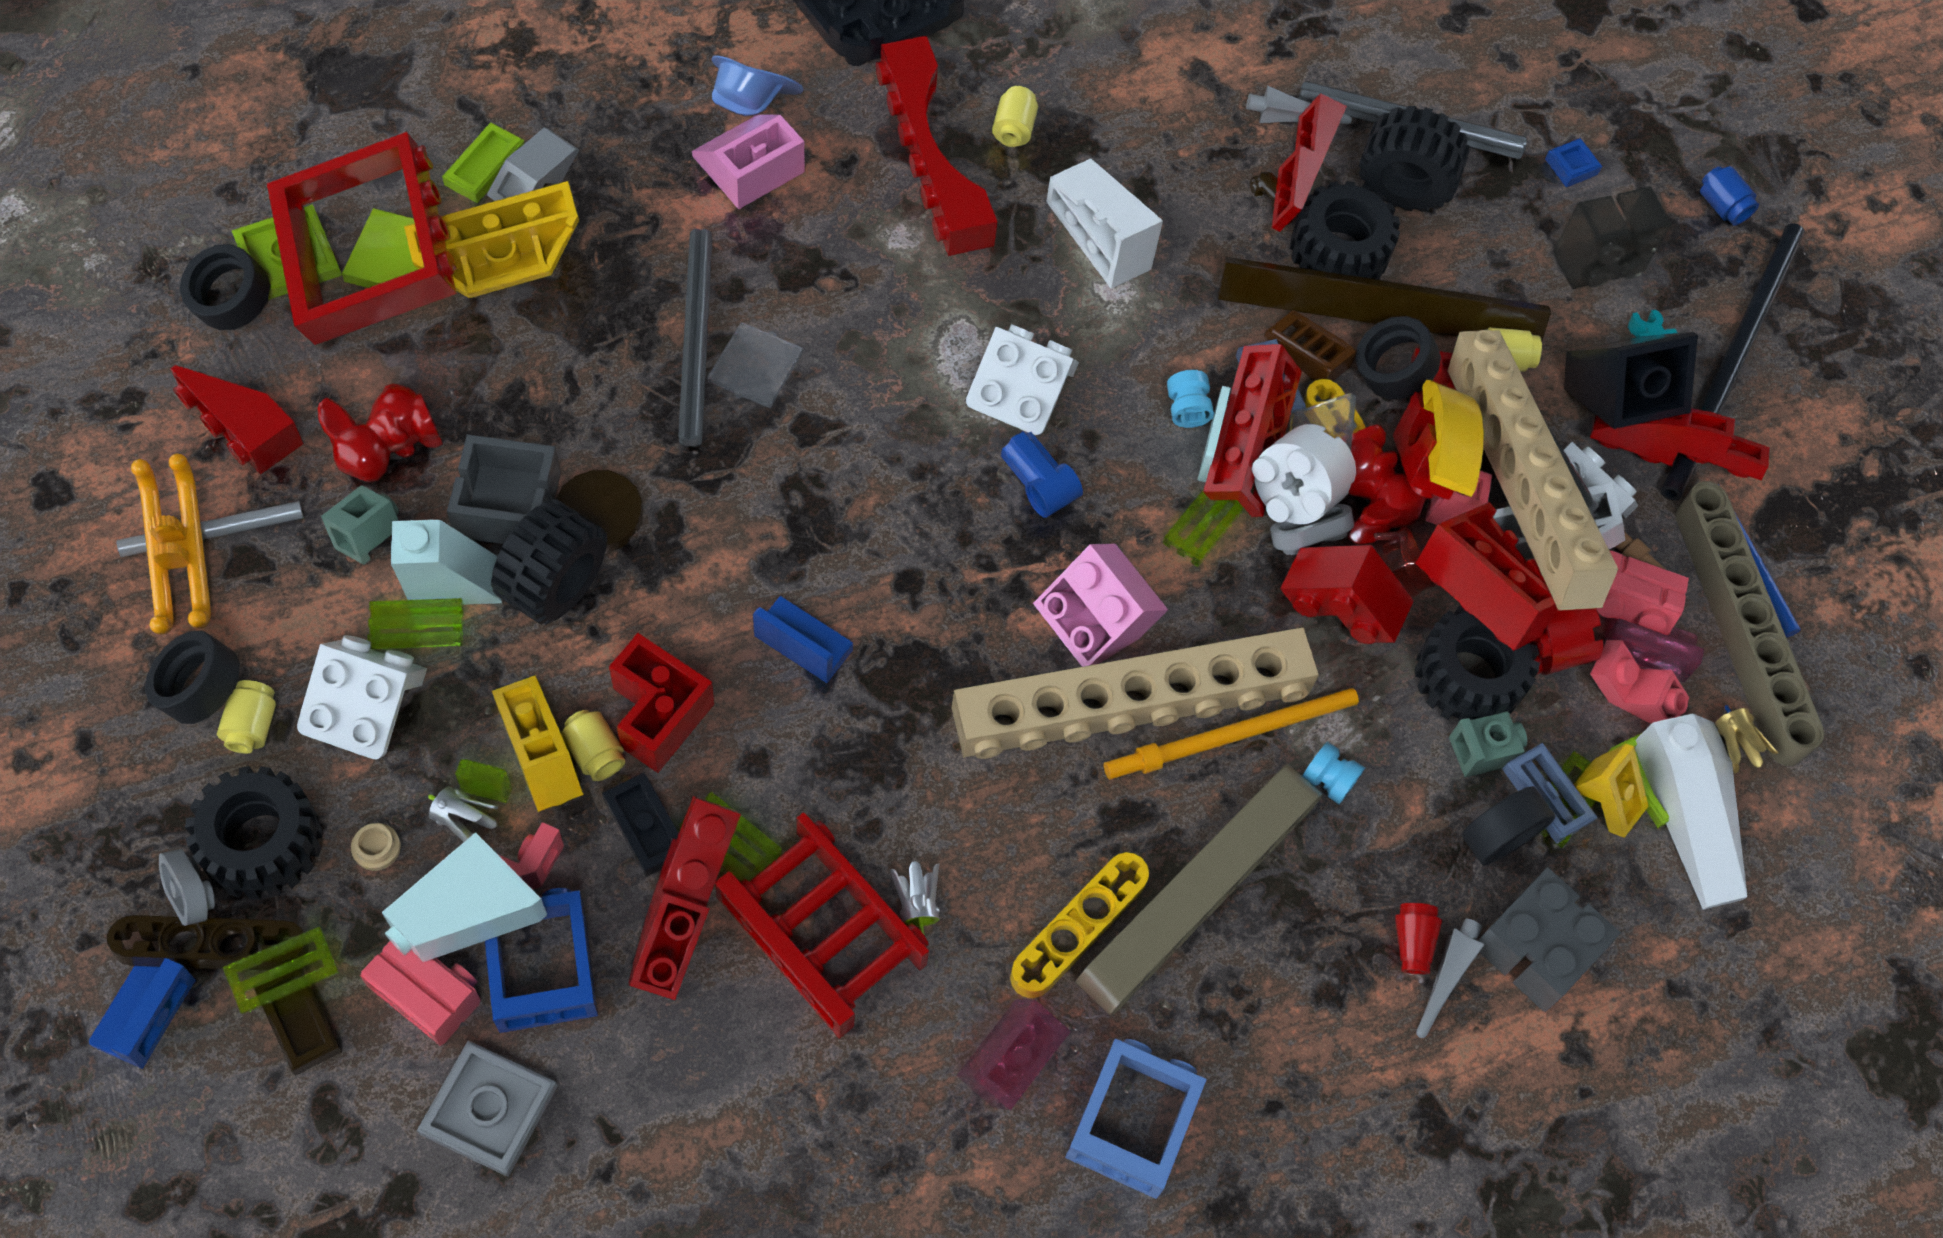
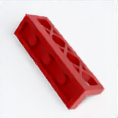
M1282 344L1244 346L1222 422L1214 458L1210 465L1203 490L1210 500H1238L1251 517H1263L1266 508L1255 486L1252 465L1263 453V447L1265 451L1285 435L1302 373ZM1254 484V493L1252 494L1251 489Z

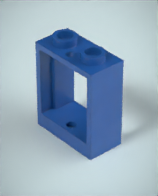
M554 888L543 892L542 897H540L547 916L543 919L570 915L579 986L506 998L500 936L485 941L492 1016L499 1033L598 1016L585 908L580 890L571 892L568 888Z

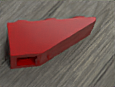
M174 365L170 368L178 384L173 388L176 396L187 409L190 410L196 407L202 413L199 418L214 437L222 434L229 441L226 444L228 450L242 466L249 462L261 475L303 445L295 422L268 394L181 366Z

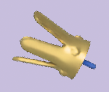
M1725 705L1727 714L1721 716L1715 722V725L1718 728L1719 734L1725 738L1734 774L1739 772V763L1741 761L1738 743L1750 762L1757 768L1763 765V759L1759 752H1764L1766 747L1773 754H1778V751L1755 727L1753 723L1754 716L1750 714L1749 709L1741 708L1731 711L1730 707Z

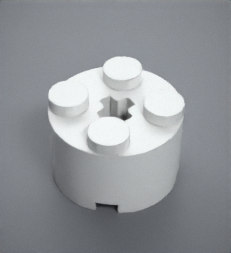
M1301 425L1292 429L1268 447L1255 460L1252 465L1255 486L1270 518L1276 522L1312 523L1320 519L1349 493L1351 484L1355 481L1356 465L1351 450L1339 436L1334 439L1329 434L1323 432L1326 428L1319 425Z

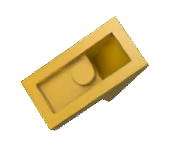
M1624 744L1595 758L1574 783V786L1582 796L1601 802L1608 832L1623 838L1626 837L1649 807L1635 748L1629 744Z

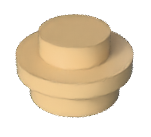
M373 823L362 827L355 834L351 842V853L356 863L362 868L371 871L389 867L398 858L401 849L400 839L395 830L382 823Z

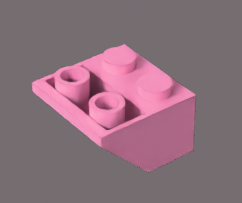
M756 115L692 151L693 158L738 209L805 172L804 140L781 115Z
M1090 544L1033 603L1082 667L1100 664L1137 641L1168 611L1167 607L1116 544Z

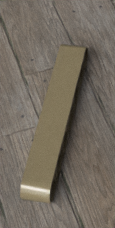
M1702 481L1690 490L1678 506L1675 514L1676 521L1759 731L1778 751V754H1773L1768 748L1767 751L1777 763L1784 766H1795L1801 763L1823 742V726L1730 499L1725 490L1717 483ZM1791 736L1795 737L1799 743L1793 740Z
M1286 764L1085 968L1075 983L1105 1012L1113 1016L1310 813L1322 798L1323 793L1290 764Z

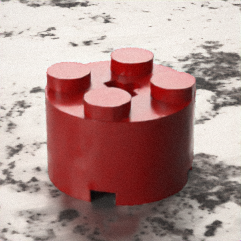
M1597 608L1556 611L1540 638L1529 643L1537 645L1539 655L1535 659V661L1540 663L1539 672L1536 675H1549L1600 659L1603 652V639L1595 641L1593 628L1601 626Z

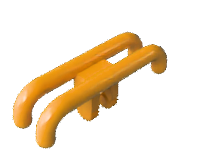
M179 453L171 455L168 464L173 471L177 485L181 522L174 516H162L158 486L150 464L143 459L134 460L131 464V471L137 480L141 498L154 607V617L150 620L149 626L154 633L159 635L168 634L173 626V605L168 572L170 569L187 567L192 611L188 614L187 618L188 623L194 628L203 629L208 626L211 619L210 596L196 485L190 463L184 455Z

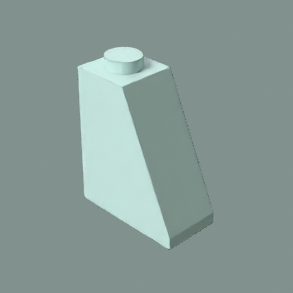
M440 519L392 521L391 566L411 607L502 603V599L493 593V588L491 587L492 572L498 556Z
M476 832L382 912L391 927L385 932L388 939L403 955L412 950L423 962L538 923L547 916L541 898Z

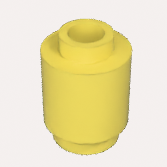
M1013 86L1000 98L992 133L1005 146H1022L1028 143L1031 138L1038 104L1035 94L1030 89L1022 86Z
M1491 327L1487 329L1500 330L1520 371L1525 372L1528 368H1536L1538 366L1542 352V342L1539 335H1532L1529 330Z
M251 680L237 682L236 688L226 701L217 731L218 738L224 741V746L227 749L237 753L248 754L253 749L264 747L276 707V702L273 699L275 692L271 687Z
M581 710L566 720L565 728L561 735L566 747L583 774L590 775L593 781H602L617 773L624 766L625 759L622 756L624 749L601 712Z

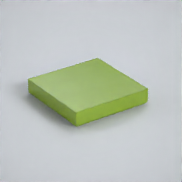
M313 204L304 207L319 283L342 276ZM273 217L231 230L237 246L244 249L267 272L270 282L268 300L288 294Z
M373 208L342 272L344 282L369 288L419 270L412 262L404 226L415 224L414 218Z

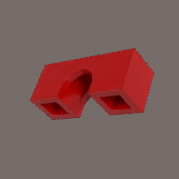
M1415 392L1393 433V438L1411 489L1426 498L1433 499L1436 495L1450 500L1454 490L1430 481L1428 456L1437 443L1434 413L1424 409L1423 394Z

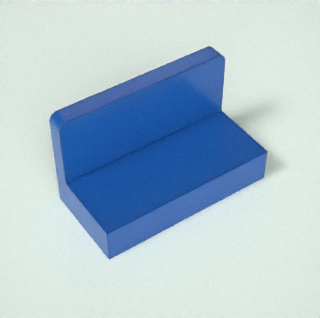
M782 596L775 601L768 611L758 607L753 613L754 636L825 683L829 682L853 651V642Z
M167 958L164 959L160 967L134 966L90 1037L89 1044L102 1052L143 1069L196 979L183 965Z

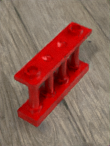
M803 812L796 817L797 835L801 838L800 841L749 881L744 878L739 882L729 870L714 882L716 898L840 1039L854 1027L855 1013L852 1011L856 1007L854 1002L906 958L921 971L927 966L929 950L926 947L929 946V943L917 926L912 923L908 926L904 924L833 845L835 838L826 825L820 820L813 823ZM812 854H815L832 874L780 916L774 913L770 917L759 905L762 901L761 895ZM845 888L863 908L811 951L804 949L801 952L790 940L793 936L792 930ZM876 922L894 944L842 987L837 984L832 988L821 975L824 972L823 965Z

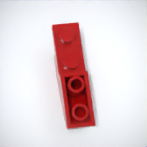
M1691 408V413L1616 429H1613L1595 415L1590 438L1597 440L1607 448H1621L1636 453L1640 458L1650 463L1662 462L1672 466L1677 453L1680 452L1694 462L1701 464L1709 462L1726 468L1728 472L1737 477H1752L1761 481L1769 467L1770 447L1735 436L1734 418Z
M693 796L677 839L673 838L662 867L639 939L628 982L629 986L676 1000L710 910L707 903L713 890L714 882H716L741 816L738 811Z

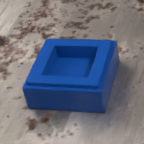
M1581 138L1549 150L1545 158L1566 188L1598 175L1602 168V165Z

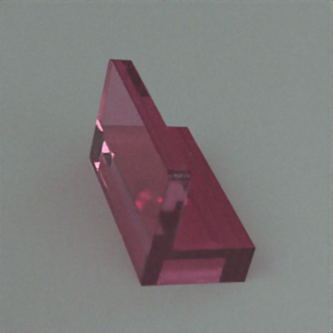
M1614 618L1609 619L1603 641L1604 647L1606 640H1622L1638 666L1645 669L1673 670L1678 680L1684 683L1700 666L1704 653L1703 648L1696 646L1698 637L1693 633L1673 627L1667 636L1620 618L1618 620Z

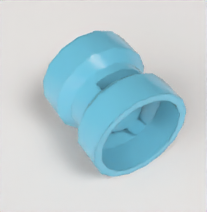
M1185 370L1172 375L1168 379V395L1170 399L1174 400L1171 406V416L1175 425L1193 428L1202 426L1213 419V403L1207 397L1210 391V384L1206 373L1199 370Z
M1327 741L1302 776L1314 786L1320 785L1323 782V788L1327 791V797L1340 805L1364 772L1365 767L1355 760L1347 761L1345 758L1342 761L1338 760L1340 757L1339 749Z

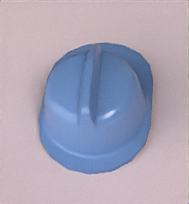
M713 56L711 59L718 68L712 92V101L736 114L743 116L757 115L767 109L778 93L796 95L801 94L804 90L802 85L785 76L748 67L723 56Z

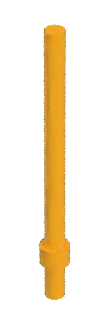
M1349 688L1157 746L1156 743L1136 748L1134 754L1104 762V771L1109 780L1137 771L1147 774L1162 769L1163 764L1358 705V694L1354 688Z

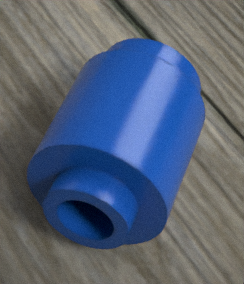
M1721 166L1716 167L1702 179L1704 185L1700 189V194L1723 221H1730L1733 226L1741 224L1758 209L1759 203L1755 200L1756 193L1732 166L1725 168Z

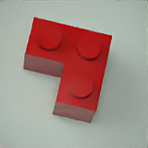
M1372 545L1300 548L1280 588L1299 614L1306 617L1338 616L1350 631L1351 636L1358 643L1363 644L1395 643L1414 602Z
M637 633L609 666L613 690L635 704L617 725V731L624 751L659 773L714 706L712 681Z

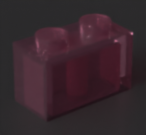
M1016 999L956 1076L991 1107L1011 1111L1071 1031L1035 999Z

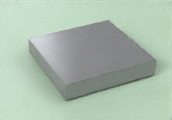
M467 1041L418 1127L417 1132L427 1139L509 1177L558 1085L547 1077Z

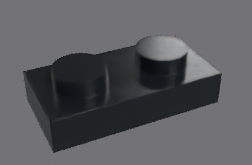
M645 772L603 792L602 796L645 877H648L662 870L673 838L677 839L679 833Z

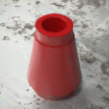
M1424 903L1400 904V914L1395 915L1402 972L1418 975L1430 974V966L1443 921L1438 917L1437 906Z

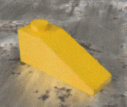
M536 675L493 690V697L537 811L540 812L553 806H559L571 799L582 796L583 793L569 751Z

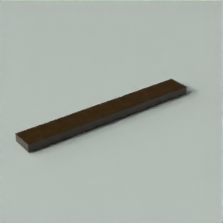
M1226 256L1218 290V300L1289 311L1295 310L1302 313L1374 324L1391 317L1408 316L1420 320L1430 332L1458 336L1459 332L1487 330L1491 327L1529 330L1532 335H1539L1542 342L1551 315L1550 306Z

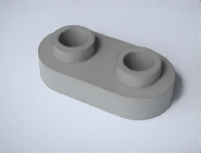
M1336 504L1320 519L1308 524H1294L1287 521L1277 522L1270 528L1273 547L1283 550L1284 554L1296 555L1300 548H1309L1310 545L1321 541L1343 539L1347 536V532L1354 527L1352 508L1345 504Z
M183 849L160 853L159 871L163 889L181 923L186 926L206 921L208 910L214 909L215 906L214 894L208 880L201 881L196 860L193 856L187 857Z

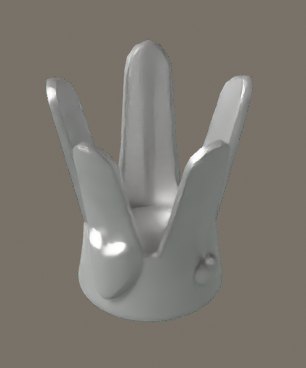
M450 786L440 791L436 797L433 795L428 796L433 801L429 810V818L438 825H446L463 842L473 834L458 820L459 818L472 821L489 829L498 826V822L493 817L467 803L490 809H498L499 806L470 799L464 792L457 788L453 789Z
M914 861L909 867L910 886L904 876H898L895 869H890V873L902 904V910L900 911L902 921L906 926L912 923L919 927L920 931L925 935L924 926L935 924L940 920L938 916L940 910L935 903L939 864H935L932 873H927L923 877L920 864Z

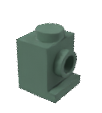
M361 485L324 513L321 518L334 548L365 565L371 560L368 553L392 535V521H399L397 517L399 510L394 501L386 494H377Z
M1508 711L1474 720L1469 718L1461 719L1449 736L1465 778L1502 769L1506 763L1524 754V748L1527 746V734L1523 725L1520 722L1513 723Z

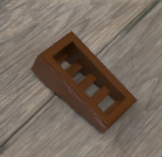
M1292 310L1269 328L1264 335L1268 340L1277 339L1278 344L1284 346L1298 367L1313 381L1320 379L1334 381L1352 366L1357 353L1344 340L1295 310ZM1293 325L1297 331L1289 337L1283 334L1286 329ZM1305 336L1308 340L1302 345L1296 342ZM1313 346L1319 349L1315 353L1310 351ZM1325 355L1329 358L1328 361L1323 359Z

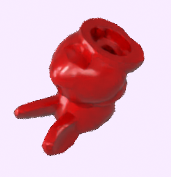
M395 383L385 385L382 393L372 405L366 424H356L345 408L332 399L325 398L318 404V420L332 443L336 466L344 474L365 482H376L382 478L387 471L392 452H395L400 457L407 458L413 456L415 451L413 445L418 442L429 448H437L443 445L422 393L417 394L411 388Z
M1375 424L1366 427L1343 440L1351 450L1356 465L1355 481L1351 484L1348 494L1370 500V504L1364 508L1361 516L1355 520L1353 529L1348 532V539L1356 545L1372 544L1383 538L1391 528H1401L1416 522L1420 517L1427 498L1411 489L1406 474L1395 473L1394 468L1397 465L1398 456L1395 451L1389 450L1384 452L1382 450L1386 441V432L1382 426Z

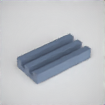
M1543 743L1509 761L1502 770L1518 791L1534 786L1554 812L1555 819L1545 829L1556 844L1564 840L1568 835L1575 834L1582 827L1592 824L1598 818ZM1536 759L1578 818H1573L1559 799L1558 792L1549 781L1545 780L1532 760Z

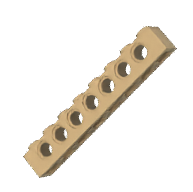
M1500 330L1459 332L1448 367V373L1456 390L1473 397L1480 407L1484 430L1483 449L1558 610L1602 608L1617 574L1618 567Z
M1304 627L956 689L953 694L952 712L963 758L976 755L979 759H987L999 755L1003 750L1020 747L1022 750L1029 751L1041 748L1047 742L1065 739L1066 742H1079L1087 739L1091 734L1109 731L1110 734H1122L1142 724L1153 723L1154 726H1165L1174 723L1180 717L1196 715L1198 718H1209L1219 714L1224 709L1239 707L1241 710H1252L1262 706L1267 701L1282 699L1283 702H1295L1310 694L1319 674ZM1256 668H1266L1273 673L1274 677L1263 676ZM1213 676H1224L1228 678L1232 684H1220L1214 679ZM1170 684H1182L1189 690V692H1177L1170 686ZM1126 692H1140L1146 700H1133ZM1085 699L1097 700L1102 705V708H1089L1082 701ZM1041 707H1051L1059 715L1047 717L1041 714L1038 709ZM997 715H1007L1015 723L1002 725L996 722L994 717Z

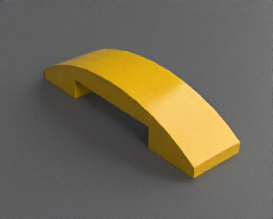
M1426 380L1422 386L1424 409L1434 413L1437 440L1435 447L1428 456L1430 481L1472 497L1476 491L1483 454L1484 430L1480 407L1473 397L1434 381Z

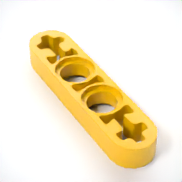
M1125 852L1113 857L1017 956L1011 969L1010 980L1012 987L1018 994L1033 999L1047 993L1138 898L1144 890L1149 877L1148 866L1140 856ZM1118 868L1123 872L1128 871L1130 868L1136 872L1133 879L1136 884L1129 880L1126 881L1118 889L1115 896L1110 888L1118 879L1120 873ZM1092 897L1104 900L1108 905V915L1098 920L1088 917L1083 910L1084 901ZM1058 930H1068L1076 936L1078 945L1071 952H1060L1052 945L1051 936ZM1045 953L1050 961L1041 972L1040 979L1042 982L1040 983L1035 979L1029 983L1023 980L1025 973L1023 966L1025 965L1029 969L1035 968Z

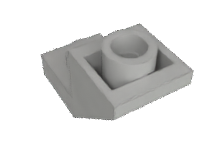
M544 127L505 160L487 196L494 201L541 189L545 183H562L579 149L549 128Z

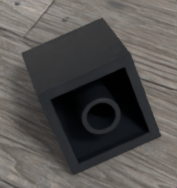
M1694 332L1640 336L1566 351L1564 389L1613 429L1691 413L1698 335Z

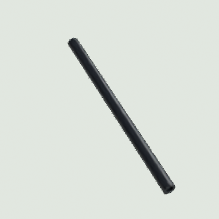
M1796 223L1786 225L1699 410L1716 414L1721 413L1805 234V230L1801 225ZM1678 452L1661 488V494L1669 500L1677 501L1681 499L1697 462Z

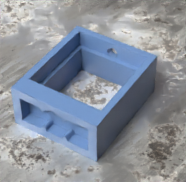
M1115 1039L1065 1158L1157 1199L1165 1188L1207 1079L1197 1075L1196 1068L1184 1061L1171 1059L1167 1062L1152 1055V1050L1139 1041L1125 1039L1122 1042ZM1118 1063L1186 1093L1158 1164L1090 1134Z

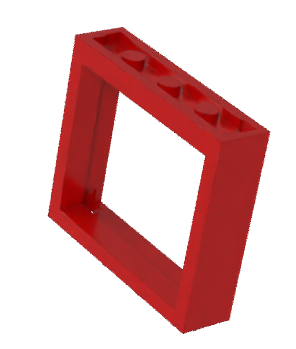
M408 132L267 183L294 327L314 345L457 294L452 275L457 267L445 244V241L450 238L449 231L437 209V205L441 204V196L429 174V170L433 169V163L427 156L426 147L424 145L418 146ZM403 169L424 268L323 304L304 205Z

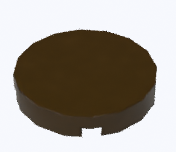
M591 470L576 475L562 486L556 497L557 500L604 529V532L607 534L605 553L624 547L630 542V537L635 534L636 530L638 532L642 525L643 504L637 487L625 476L610 470Z

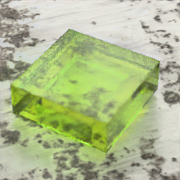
M467 759L460 760L455 775L462 792L507 803L512 787L505 769Z

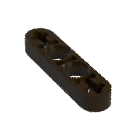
M131 915L117 920L107 933V944L115 959L129 966L160 967L164 959L167 958L183 965L185 968L284 971L298 963L301 964L306 959L309 951L308 942L301 927L294 922L284 920L207 918L206 921L184 926L179 917ZM186 931L197 935L196 944L191 950L185 953H176L170 950V942L175 935ZM133 932H139L141 938L145 941H136L132 949L127 950L122 940H129ZM239 933L248 938L246 947L237 954L228 955L220 951L222 941L231 934ZM258 935L262 936V939L265 943V945H260V955H257V952L259 950L257 939ZM283 937H290L295 946L287 947L285 954L278 955L275 946L272 945H281ZM151 941H158L159 951L155 950Z

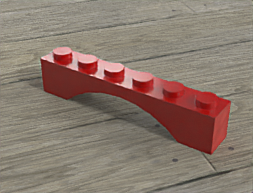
M927 36L881 44V61L876 62L877 79L880 86L886 85L888 109L891 116L897 115L899 120V139L903 147L908 146L910 150V169L913 177H919L921 180L922 202L926 210L931 209L933 213L932 227L937 242L943 241L948 256L995 246L998 222L986 190L968 180L949 163L939 150L930 132L926 115L929 104L936 93L938 64Z

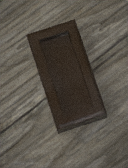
M300 963L253 986L289 1068L295 1076L342 1052L307 974Z

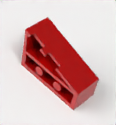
M1488 502L1439 523L1415 564L1428 574L1432 582L1441 586L1454 597L1466 612L1474 615L1489 628L1500 642L1508 645L1515 651L1540 638L1558 608L1534 559H1528V561L1524 559L1515 547L1519 539L1512 530H1506L1504 533L1493 518L1497 510Z

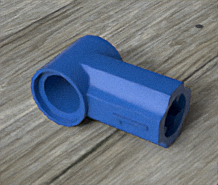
M1023 431L1015 435L1002 448V459L1024 484L1030 504L1043 518L1049 517L1083 495L1081 482L1074 470L1065 463L1058 465L1032 432L1025 433Z

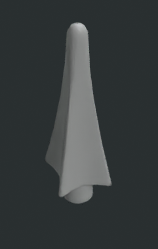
M1267 86L1264 96L1249 94L1246 109L1260 112L1259 123L1298 122L1299 116L1311 103ZM1343 114L1339 124H1350L1352 117Z
M1465 919L1460 931L1454 928L1453 934L1447 935L1435 983L1425 1012L1416 1030V1035L1419 1038L1427 1036L1449 995L1485 945L1482 942L1476 941L1483 927L1472 919Z

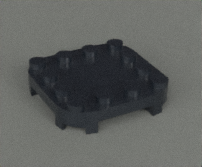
M965 0L793 1L829 47L840 56L845 57V61L848 64L861 66L866 61L881 58V44L929 36L948 27L963 16Z

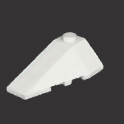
M1696 714L1653 722L1636 739L1635 752L1654 795L1669 815V821L1666 823L1702 909L1744 900L1747 898L1733 766L1715 723Z

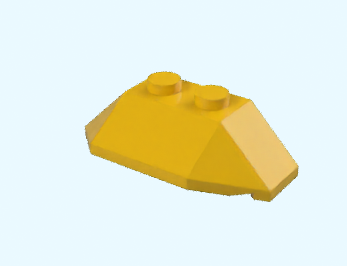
M562 182L441 216L446 223L450 236L445 241L446 248L452 255L457 267L454 270V274H452L456 291L468 298H473L551 276L579 222L569 182ZM415 224L404 226L412 262L415 267L419 269L424 268Z

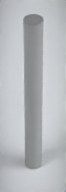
M296 501L200 522L202 540L304 518L301 502ZM145 534L116 541L120 557L147 552Z

